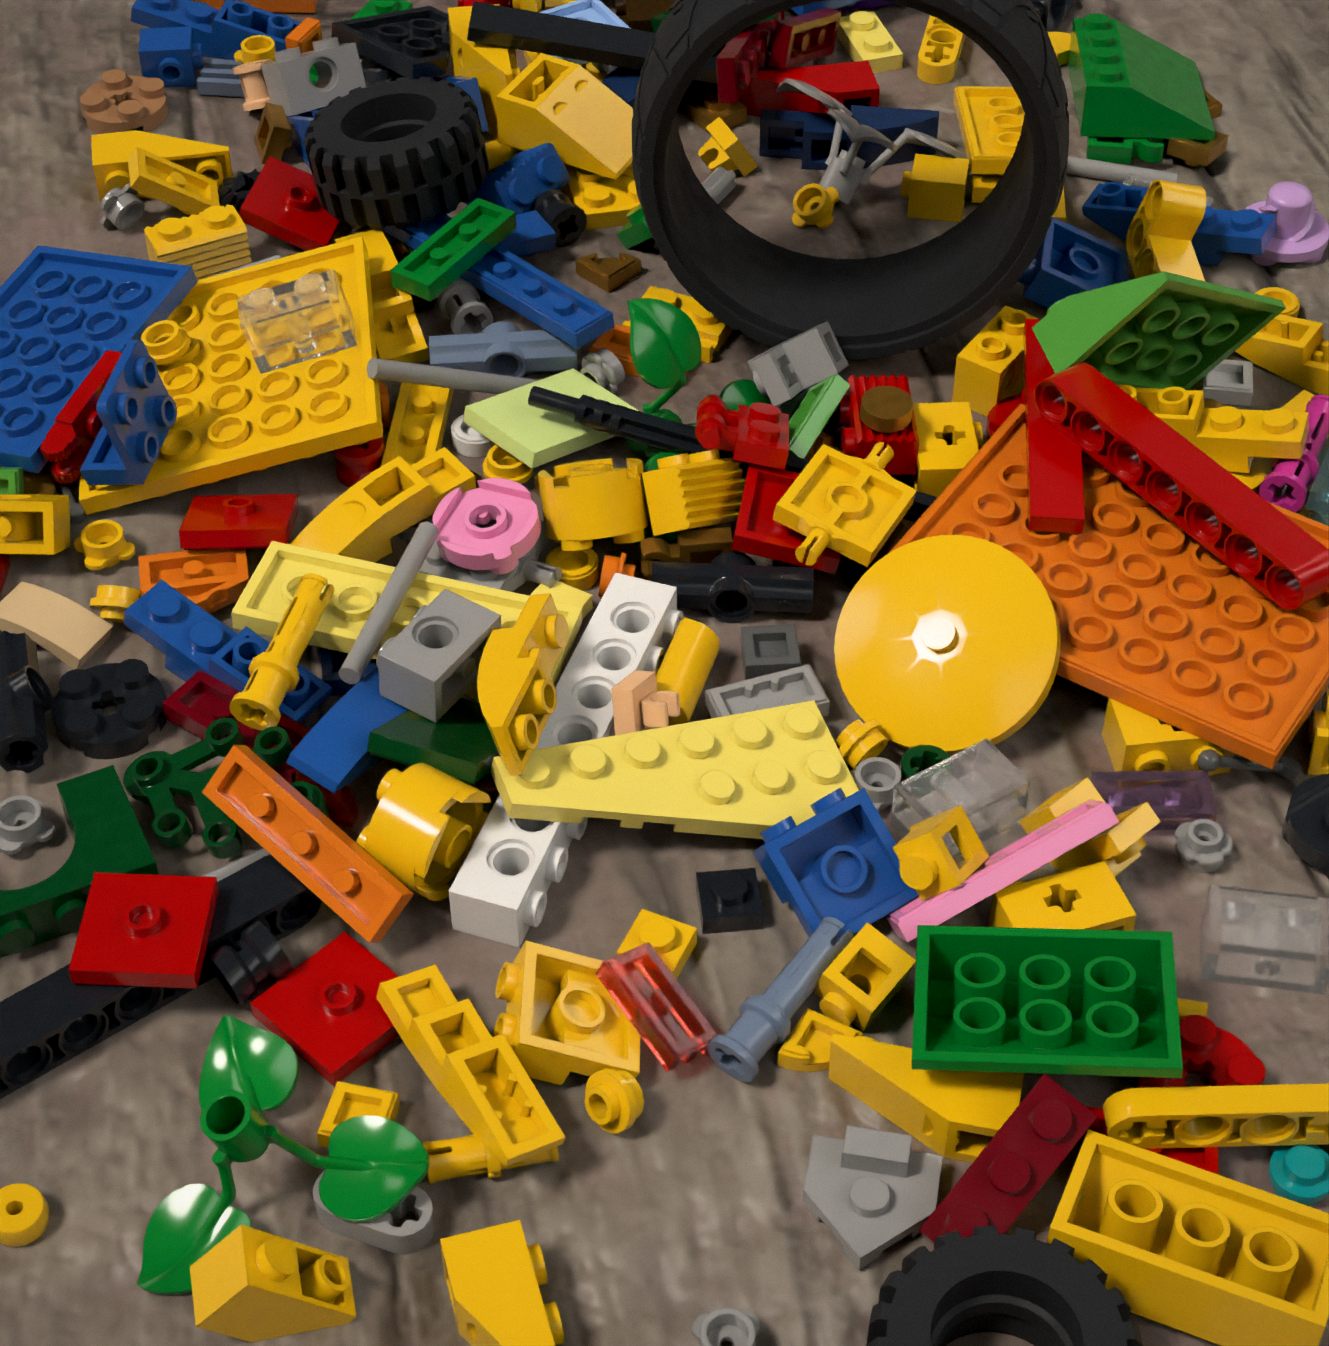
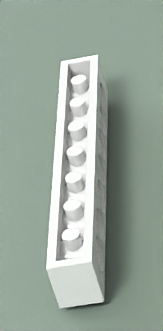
M615 572L555 687L557 695L556 708L543 729L536 749L615 736L611 688L634 670L655 671L657 675L666 655L665 649L668 643L672 641L680 620L683 621V612L677 610V587ZM499 795L449 889L452 929L520 948L529 927H538L541 923L546 909L547 891L551 882L559 883L568 862L570 843L572 839H581L587 826L588 817L580 824L509 818Z

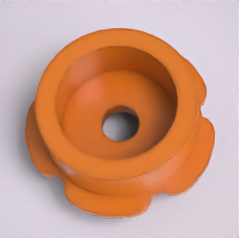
M622 552L621 557L604 556L598 597H603L615 572L634 577L636 565L626 564V553Z

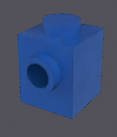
M192 26L140 29L138 53L142 76L160 78L164 81L165 88L196 86L197 69L204 68L202 43H194Z

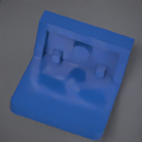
M129 340L97 401V414L103 425L80 469L88 485L144 484L153 463L158 459L161 446L171 426L176 421L178 413L176 403L169 396L158 373L155 360L150 357L142 340Z

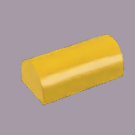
M685 617L683 621L680 620L656 675L657 691H674L679 693L680 715L678 717L668 716V726L688 723L720 649L719 639L712 629L703 623Z

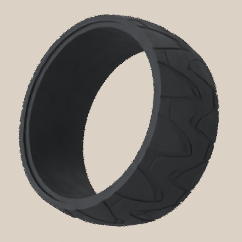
M675 0L669 9L670 14L666 20L662 21L656 32L642 67L636 89L632 117L633 174L637 196L645 220L662 258L667 262L668 267L679 283L709 313L711 312L714 317L732 329H739L743 335L771 347L828 321L846 360H861L905 353V350L908 349L912 351L933 344L940 337L942 339L980 318L996 305L995 302L998 299L1001 300L1019 281L1020 276L1030 266L1043 243L1053 220L1051 216L1055 213L1060 202L1067 173L1069 148L1068 98L1065 83L1061 77L1062 71L1048 32L1029 0H875L913 8L936 17L958 29L978 44L1008 78L1020 99L1025 116L1021 135L1009 165L991 193L973 212L942 235L924 244L894 254L863 259H832L791 251L755 235L736 222L719 207L695 175L685 154L676 118V111L681 99L694 77L706 62L727 42L745 29L769 16L790 8L829 0Z

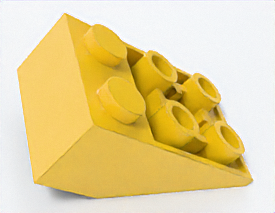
M473 6L448 8L452 76L477 78L489 128L487 132L495 139H498L496 96L520 74L519 67H517L516 49L467 40Z
M540 53L496 96L499 143L517 148L522 152L545 143H551L554 145L564 165H571L593 172L600 177H608L615 180L632 163L633 108L579 64Z

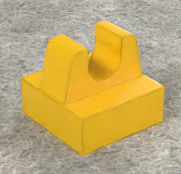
M720 117L705 127L712 137L700 148L698 155L712 172L717 167H723L727 171L732 170L733 172L738 169L745 177L758 167L740 140Z

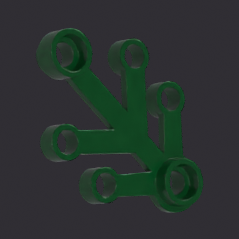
M220 718L212 722L206 729V739L174 754H169L165 751L148 752L136 758L126 769L123 777L124 787L133 799L152 807L155 814L152 829L164 847L169 849L181 847L192 837L193 827L184 811L177 808L174 800L176 794L193 796L205 825L202 839L213 857L218 859L230 858L241 849L243 837L235 822L229 819L221 809L202 793L220 764L202 773L190 771L217 756L226 757L233 745H244V735L237 722L232 718ZM269 727L257 735L254 742L255 748L251 749L269 766H279L287 762L290 753L294 750V746L285 729ZM229 735L227 738L220 740L224 736ZM279 744L277 747L269 749L273 745ZM304 781L290 784L329 818V806L318 787ZM178 825L174 830L168 831L171 827ZM229 835L223 841L217 842L221 837Z

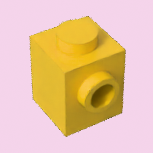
M915 153L912 171L903 172L900 197L909 199L907 217L960 223L966 197L969 159Z

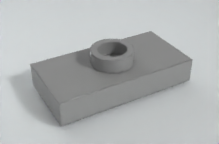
M810 664L705 690V705L712 718L813 700L822 717L829 715L830 701Z

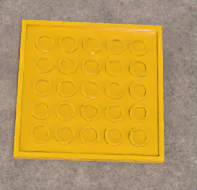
M362 236L197 280L198 282L166 319L176 322L179 327L187 331L191 340L190 347L178 362L167 366L157 365L158 373L169 396L176 403L178 412L176 421L171 426L161 446L158 459L153 463L144 484L88 485L81 473L79 502L86 515L117 509L123 505L154 497H163L176 491L203 484L216 483L222 479L253 471H262L275 465L302 458H311L321 453L351 445H361L370 440L383 437L379 379H371L367 375V364L371 358H377L369 256Z

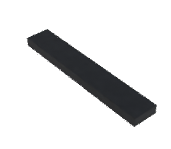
M473 1L467 40L641 71L656 33ZM725 45L706 62L693 80L718 84L716 58Z

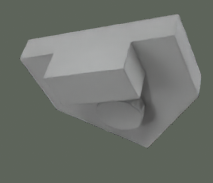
M847 1125L844 1140L813 1135L802 1203L818 1222L823 1221L843 1245L842 1251L858 1270H861L880 1258L883 1250L907 1235L914 1237L919 1234V1229L936 1209L943 1155L910 1150L912 1135Z

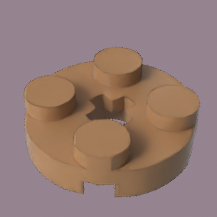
M112 69L102 73L101 81L87 88L79 98L83 119H86L87 127L96 134L124 132L143 126L144 132H149L159 127L169 114L164 81L156 77L148 78L127 75L125 71L120 69Z

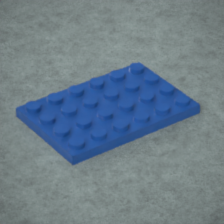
M39 245L0 287V466L23 467L24 471L39 473L49 461L43 456L40 444L43 443L42 440L46 439V434L55 424L54 419L105 351L112 350L122 353L129 340H141V335L147 327L158 321L166 320L198 282L192 266Z

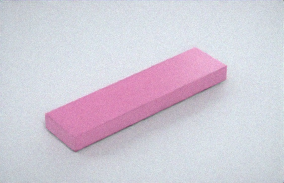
M1089 799L990 855L960 886L925 900H921L918 896L890 912L886 918L895 935L908 943L917 937L918 925L938 926L1119 823V820L1109 803Z

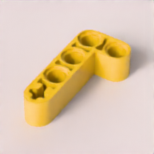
M1158 179L1151 183L1129 226L1126 237V250L1135 279L1164 271L1205 281L1191 242L1206 209L1207 197L1202 186Z

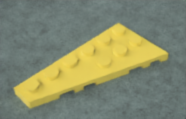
M814 700L535 749L522 775L510 776L501 757L496 756L493 757L490 771L509 818L580 824L586 817L619 820V826L624 828L642 829L644 822L673 824L674 832L763 839L760 833L789 816H792L796 825L815 816L810 805L839 788L843 790L846 797L859 791Z

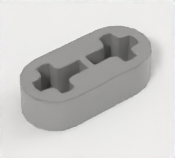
M325 1170L315 1180L313 1196L317 1218L324 1227L333 1232L397 1254L417 1252L424 1248L433 1238L435 1222L432 1201L427 1193L417 1186L390 1213L370 1222L353 1223L335 1217L321 1201L318 1191L319 1182ZM407 1211L415 1212L416 1221L406 1220L401 1228L393 1226L392 1217L402 1219Z

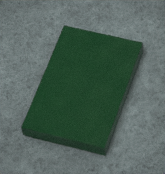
M460 698L436 723L408 710L370 731L367 751L372 755L408 766L426 763L471 785L491 773L493 757L500 756L483 716L480 703L465 698Z

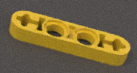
M1329 1083L1131 1088L1112 1094L1103 1104L1108 1136L1143 1149L1329 1144Z

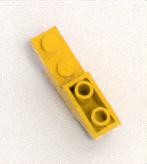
M369 229L335 239V243L362 236L366 244L369 256L378 359L415 364L430 360L428 346L417 320L410 293L392 286L390 270L398 262L383 231Z
M1126 384L1117 385L1229 472L1249 473L1253 457L1302 458L1309 431V412H1291L1281 408L1269 411L1237 409L1232 406L1205 408L1203 390H1186L1181 387H1167L1164 389L1135 388Z
M445 447L411 466L401 456H398L364 477L330 503L300 532L290 545L375 563L392 553L390 538L433 515L438 504L451 491L461 487L462 493L476 489L475 475Z
M551 593L530 595L514 627L493 629L479 663L477 677L478 700L501 760L510 776L522 775L533 750L538 746L543 729L550 715L555 711L557 704L556 689L550 678L563 648L567 646L569 630L565 617L562 614H558Z

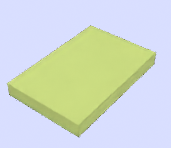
M572 368L465 406L463 422L532 469L616 437L603 431L600 432L586 426L576 425L574 418L529 406L528 398L533 386L579 399L582 395H587L598 400L622 405L629 409L639 410Z

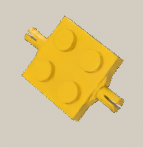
M876 443L866 459L845 455L823 444L776 504L772 520L806 536V539L795 551L799 562L803 563L807 557L805 565L812 566L817 562L824 549L830 548L866 567L870 565L912 506L917 492L916 489L894 479L884 470L889 461L894 457L893 449L889 445L882 452L885 443Z

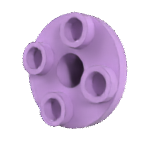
M1293 181L1276 183L1269 189L1266 201L1257 202L1245 208L1256 210L1258 213L1276 214L1277 231L1262 255L1250 254L1253 262L1263 266H1270L1276 262L1316 263L1322 259L1329 241V224L1320 213L1315 211L1312 193L1306 186Z

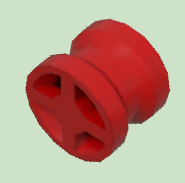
M383 437L370 440L361 445H351L334 450V455L338 459L336 462L337 478L343 485L350 488L381 466L384 451Z

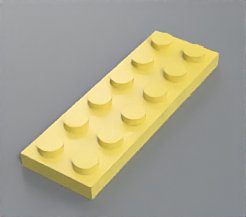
M271 541L231 612L233 628L243 630L247 626L257 634L273 637L286 609L294 597L302 576L313 573L328 580L321 593L324 592L329 584L334 586L335 592L326 606L308 645L349 653L396 567ZM418 572L372 659H377L382 645L389 638H395L412 621L416 612L422 606H428L444 589L500 614L501 629L514 627L529 595ZM554 601L558 614H562L565 617L569 630L567 646L563 648L550 678L554 686H556L582 624V607Z

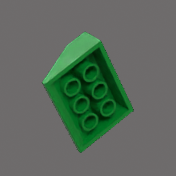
M1094 13L1088 14L1084 18H1073L1068 70L1080 136L1214 140L1215 129L1197 66L1193 60L1116 19H1110L1106 15Z
M918 925L912 1069L1182 1078L1183 1065L1172 932Z

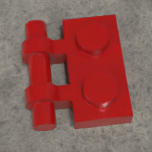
M711 394L706 396L697 407L695 436L705 449H720L733 452V460L785 470L789 453V414L781 413V410L776 406L759 402L752 403L751 406L739 404L737 411L727 409L725 402L719 396Z

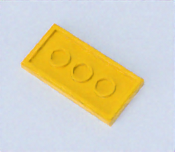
M957 86V88H954L953 102L966 156L969 159L971 174H1004L1021 135L1025 112L1020 99L1013 87Z

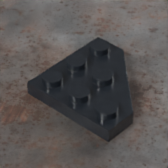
M432 6L332 23L331 37H338L339 44L356 43L358 55L375 61V65L379 68L390 69L402 75V77H410L411 79L446 74L451 54L448 14Z

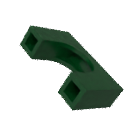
M113 765L56 784L66 823L75 842L74 848L64 865L47 879L21 889L0 890V958L23 952L30 947L70 933L79 932L94 872L159 875L154 856Z

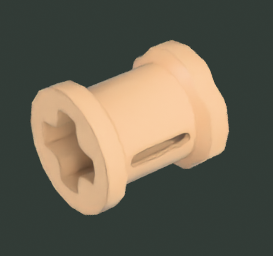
M270 59L253 61L232 68L234 75H238L246 101L242 104L244 111L261 109L265 107L266 103H271L261 64L271 62Z

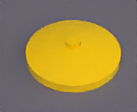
M939 535L919 539L893 550L877 561L859 579L848 595L837 623L834 644L835 665L842 690L850 705L865 723L876 719L882 725L881 733L888 739V742L906 751L918 745H933L943 749L950 757L990 748L1013 735L1032 718L1044 702L1054 682L1060 658L1061 638L1059 623L1052 601L1040 579L1022 559L1002 546L985 539L964 535Z

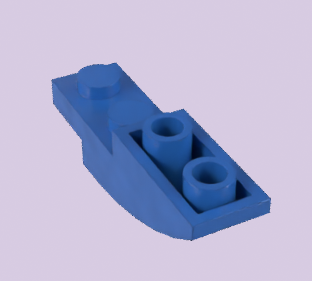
M136 0L131 8V22L149 28L192 26L194 43H202L203 56L224 60H234V53L241 50V42L247 37L254 35L271 37L275 42L276 52L285 50V37L301 23L292 20L286 15L274 14L253 7L247 2L226 0L220 10L212 8L206 3L191 0Z
M1120 182L1099 183L1082 206L1083 215L1103 229L1126 241L1129 226L1149 187L1126 186ZM1206 205L1203 219L1191 240L1199 264L1218 267L1227 252L1262 255L1277 231L1276 214L1258 213L1252 209L1239 211L1220 210Z
M163 580L159 581L124 611V625L165 654V668L185 682L201 670L243 692L250 678L248 668L253 657L265 652L270 644L247 626L237 634ZM298 664V684L294 691L286 693L279 711L290 719L301 723L331 695L332 687Z

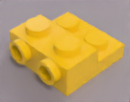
M525 941L513 963L505 962L499 972L495 996L497 999L507 1001L506 1013L501 1012L498 1016L492 1037L504 1034L528 1076L533 1079L562 1086L570 1072L591 1076L593 1073L605 1068L627 1071L636 1079L640 1073L642 971Z

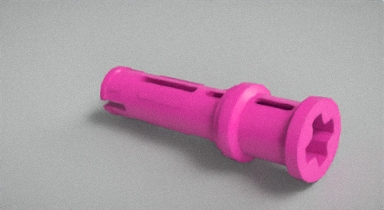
M1315 395L1306 405L1305 412H1309V431L1302 458L1273 459L1272 473L1264 478L1259 488V496L1267 502L1292 512H1297L1303 507L1307 499L1306 487L1314 483L1319 473L1317 457L1329 433L1328 395ZM1284 486L1280 497H1277L1276 492L1278 488Z

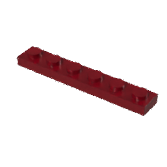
M784 11L778 13V18L754 24L731 39L717 56L719 103H737L745 89L749 88L751 80L756 78L757 71L760 67H763L767 56L771 55L768 49L769 37L777 22L785 20Z

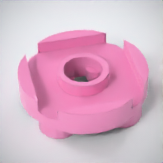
M503 478L477 480L479 488L462 493L461 487L451 491L438 504L432 519L433 524L439 531L436 541L443 560L465 569L489 570L494 574L500 575L514 570L518 565V559L526 555L533 548L541 533L540 517L537 505L532 501L531 493L520 483ZM490 520H496V524L487 528L477 527L488 524Z

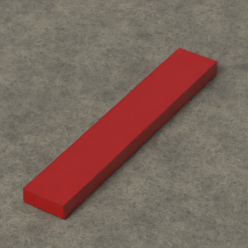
M1025 318L1023 345L1028 530L1083 534L1085 509L1082 449L1048 423L1039 414L1035 406L1033 396L1036 384L1054 375L1055 372L1032 330V327L1041 319Z

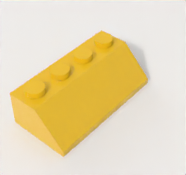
M1088 1129L1052 1220L1046 1243L1051 1245L1053 1239L1056 1238L1075 1248L1073 1257L1082 1264L1088 1258L1096 1263L1108 1274L1105 1288L1107 1290L1114 1287L1118 1288L1130 1305V1312L1220 1346H1319L1329 1316V1213Z

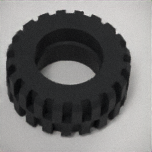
M400 77L396 81L385 82V80L373 82L372 86L361 88L360 86L350 90L349 94L344 97L338 96L331 100L327 108H321L315 114L314 119L310 121L305 134L304 146L320 204L335 219L342 223L346 221L349 225L358 228L367 225L371 229L384 230L386 226H396L398 229L410 227V223L421 221L423 224L435 220V216L441 213L447 215L456 210L459 203H467L474 196L475 191L481 188L489 169V160L476 103L461 87H456L451 82L443 79L436 82L432 77H420V79Z
M978 1226L973 1228L972 1236L961 1238L959 1231H952L935 1237L933 1251L930 1252L925 1246H921L903 1258L901 1271L897 1270L888 1275L880 1288L878 1304L872 1307L866 1346H946L960 1337L980 1332H997L1013 1335L1034 1346H1143L1139 1327L1133 1321H1128L1131 1307L1124 1295L1116 1287L1109 1290L1105 1288L1108 1274L1088 1258L1082 1264L1073 1257L1075 1248L1056 1238L1053 1239L1051 1245L1034 1239L1036 1231L1015 1227L1014 1234L997 1233L996 1226Z

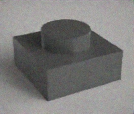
M795 624L741 627L740 644L745 680L801 666Z

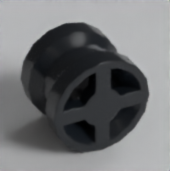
M550 189L543 192L535 199L530 208V211L536 210L556 232V247H566L573 244L585 230L587 216L584 210L578 205L571 203L569 197L558 189Z

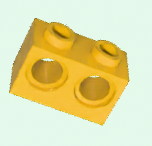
M1005 305L957 355L952 402H969L972 411L988 417L989 411L998 402L1018 395L1025 388L1023 345L1025 318H1039Z

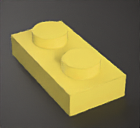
M856 11L851 15L840 17L837 37L854 62L868 60L873 73L902 69L903 53L874 11Z

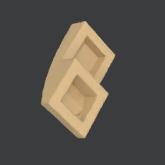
M20 582L0 602V631L5 630L15 634L25 632L36 645L39 644L72 669H79L110 638L113 625L80 604L51 590L26 582Z

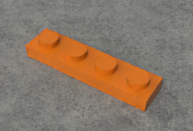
M233 745L202 791L209 800L368 943L381 942L414 895L412 891L246 745Z

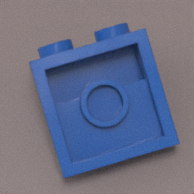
M1052 217V223L1043 243L1030 266L1020 276L1018 282L1024 284V297L1030 299L1039 307L1049 308L1055 302L1067 296L1127 281L1129 257L1126 250Z
M841 788L833 791L811 804L810 806L815 816L799 825H796L792 816L760 833L765 844L753 852L781 903L789 902L808 937L819 927L822 919L828 916L836 918L845 924L835 936L840 938L848 929L855 934L867 922L872 924L919 896L915 889L907 886L902 880L899 872V859L892 848L896 845V842L864 788L846 797Z

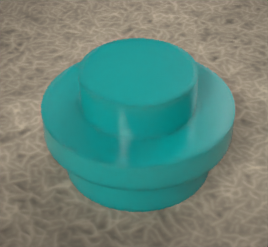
M1285 1145L1278 1147L1274 1151L1269 1162L1268 1174L1278 1196L1311 1206L1329 1195V1155L1324 1150L1315 1145Z

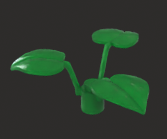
M651 298L630 300L627 302L630 314V351L635 369L639 377L646 384L657 389L667 388L652 403L643 405V413L683 424L677 414L669 409L659 408L686 384L684 372L696 368L700 363L702 352L697 328L685 312L671 303ZM747 379L728 383L719 395L725 402L727 409L735 411L738 410L739 404L751 406L752 403L759 402L772 405L769 397L765 398L761 395L755 382ZM688 423L685 425L695 427L696 423ZM625 438L628 446L633 451L646 453L648 457H651L644 466V472L657 470V459L679 455L665 449ZM651 523L648 527L644 528L645 539L652 537L661 538L668 543L677 540V532L653 536Z
M224 1015L207 1049L199 1083V1104L202 1110L200 1114V1127L203 1133L218 1148L212 1156V1162L219 1170L222 1193L220 1196L208 1185L192 1184L174 1190L161 1201L152 1214L146 1228L143 1242L142 1268L137 1285L144 1291L154 1294L192 1293L190 1266L241 1224L253 1228V1223L245 1212L231 1207L236 1198L231 1163L233 1161L241 1163L256 1160L265 1153L269 1144L281 1147L315 1168L326 1169L319 1182L318 1191L320 1199L335 1217L353 1223L370 1222L394 1210L427 1175L430 1166L429 1155L421 1141L411 1131L395 1121L379 1116H358L338 1124L333 1129L329 1138V1157L316 1154L282 1134L274 1125L269 1124L268 1120L262 1115V1112L280 1108L293 1094L299 1078L300 1065L298 1057L292 1047L276 1034L248 1025L233 1016Z

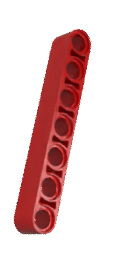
M1077 363L1036 384L1033 396L1035 406L1039 414L1048 423L1080 446L1083 451L1277 606L1284 610H1295L1329 591L1328 548L1093 366L1087 363Z

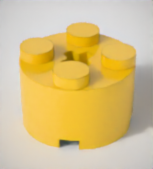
M612 458L593 459L554 466L555 477H552L545 470L538 472L546 538L554 540L555 543H561L562 551H580L592 548L593 539L613 537L614 543L618 544L633 543L645 539L644 528L650 525L641 475V473H644L643 461L636 458H626L627 468H613Z
M426 763L414 764L403 772L391 769L385 774L378 786L377 799L380 802L372 816L371 822L362 830L356 843L409 890L431 901H441L449 896L451 886L447 885V883L457 871L459 872L489 813L483 811V803H491L490 797L487 793Z

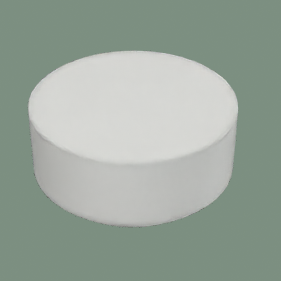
M464 414L456 418L451 425L453 448L461 455L467 457L487 456L490 448L496 444L463 422Z

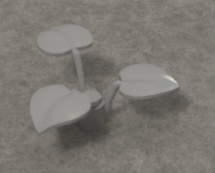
M786 78L779 84L776 92L801 93L821 101L828 109V116L836 121L830 154L825 162L828 167L819 185L824 189L828 187L836 188L840 194L839 200L848 205L860 182L867 185L870 177L905 143L932 147L946 157L967 159L960 151L949 144L909 128H905L903 133L892 142L876 129L867 125H860L856 119L851 117L853 113L842 103L808 83ZM844 129L852 145L848 152L842 149L838 156ZM862 142H875L886 147L887 149L863 171L862 168L866 161L856 157Z

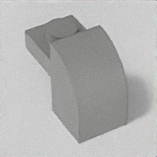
M828 321L792 337L747 361L753 373L757 389L763 397L770 398L773 406L792 399L802 390L832 375L838 374L849 366Z

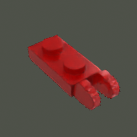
M105 351L54 419L55 424L46 434V439L42 440L43 443L40 444L43 456L53 464L50 466V472L55 481L60 484H72L73 481H77L81 477L80 469L103 425L97 414V401L122 354L121 352Z

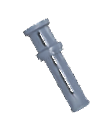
M830 916L824 917L819 923V927L764 993L747 997L739 1007V1018L724 1035H715L707 1045L708 1053L712 1060L726 1074L742 1082H751L759 1072L758 1062L773 1044H782L789 1036L791 1028L790 1018L817 987L822 973L854 938L850 929L846 930L840 938L835 936L845 925L843 922Z

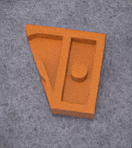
M246 549L183 550L138 556L141 597L159 581L163 580L209 614L238 601L250 580Z

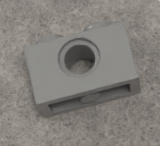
M331 37L312 42L314 50L302 54L299 47L275 52L276 61L261 64L271 104L282 105L286 116H294L326 107L331 100L338 96L344 97L349 94L350 90L360 86L361 88H366L356 43L339 44L338 37ZM312 65L318 72V80L315 86L309 78V71Z
M444 589L428 606H422L416 612L412 621L395 638H389L380 648L376 659L379 671L380 695L436 723L477 681L479 663L484 647L492 630L501 629V615Z

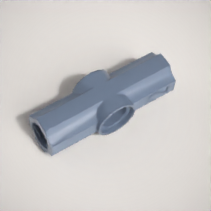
M499 321L485 327L482 333L429 336L430 366L521 378L525 374L564 372L572 368L577 370V349L547 330L521 331L515 324Z

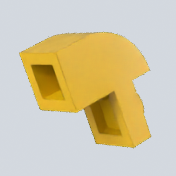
M1086 777L1057 791L1022 818L1019 823L1026 833L1029 834L1089 799L1105 801L1090 779ZM1145 802L1116 815L1119 823L1048 863L1061 872L1069 867H1083L1105 861L1115 877L1141 856L1140 851L1147 845L1142 836L1161 821L1148 802Z

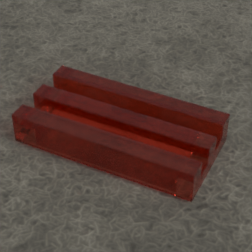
M649 942L602 962L595 974L666 1072L675 1069L682 1060L686 1064L694 1060L700 1052L702 1055L708 1053L707 1045L717 1033ZM635 964L638 966V968L641 970V972L644 974V976H645V977L647 978V980L650 982V984L652 985V987L655 989L654 991H653V989L650 987V985L648 984V982L645 980V978L642 976V974L639 972V970L636 968ZM669 1010L672 1012V1014L675 1016L677 1021L680 1023V1025L683 1027V1029L686 1031V1033L689 1035L691 1039L687 1037V1035L675 1021L673 1016L670 1014Z

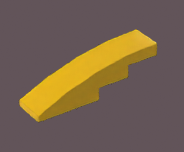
M1279 314L1235 350V352L1252 363L1300 387L1329 396V341L1323 340V323Z
M436 964L380 983L376 998L408 1050L459 1118L505 1167L564 1143L565 1135L504 1034L495 1037L490 1035L469 998L459 1002L456 1000Z

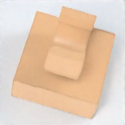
M634 670L611 688L615 735L657 727H667L669 725L668 716L678 717L680 715L679 693L674 691H657L655 671Z

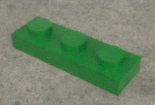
M476 198L390 270L392 286L431 302L517 228L516 212Z

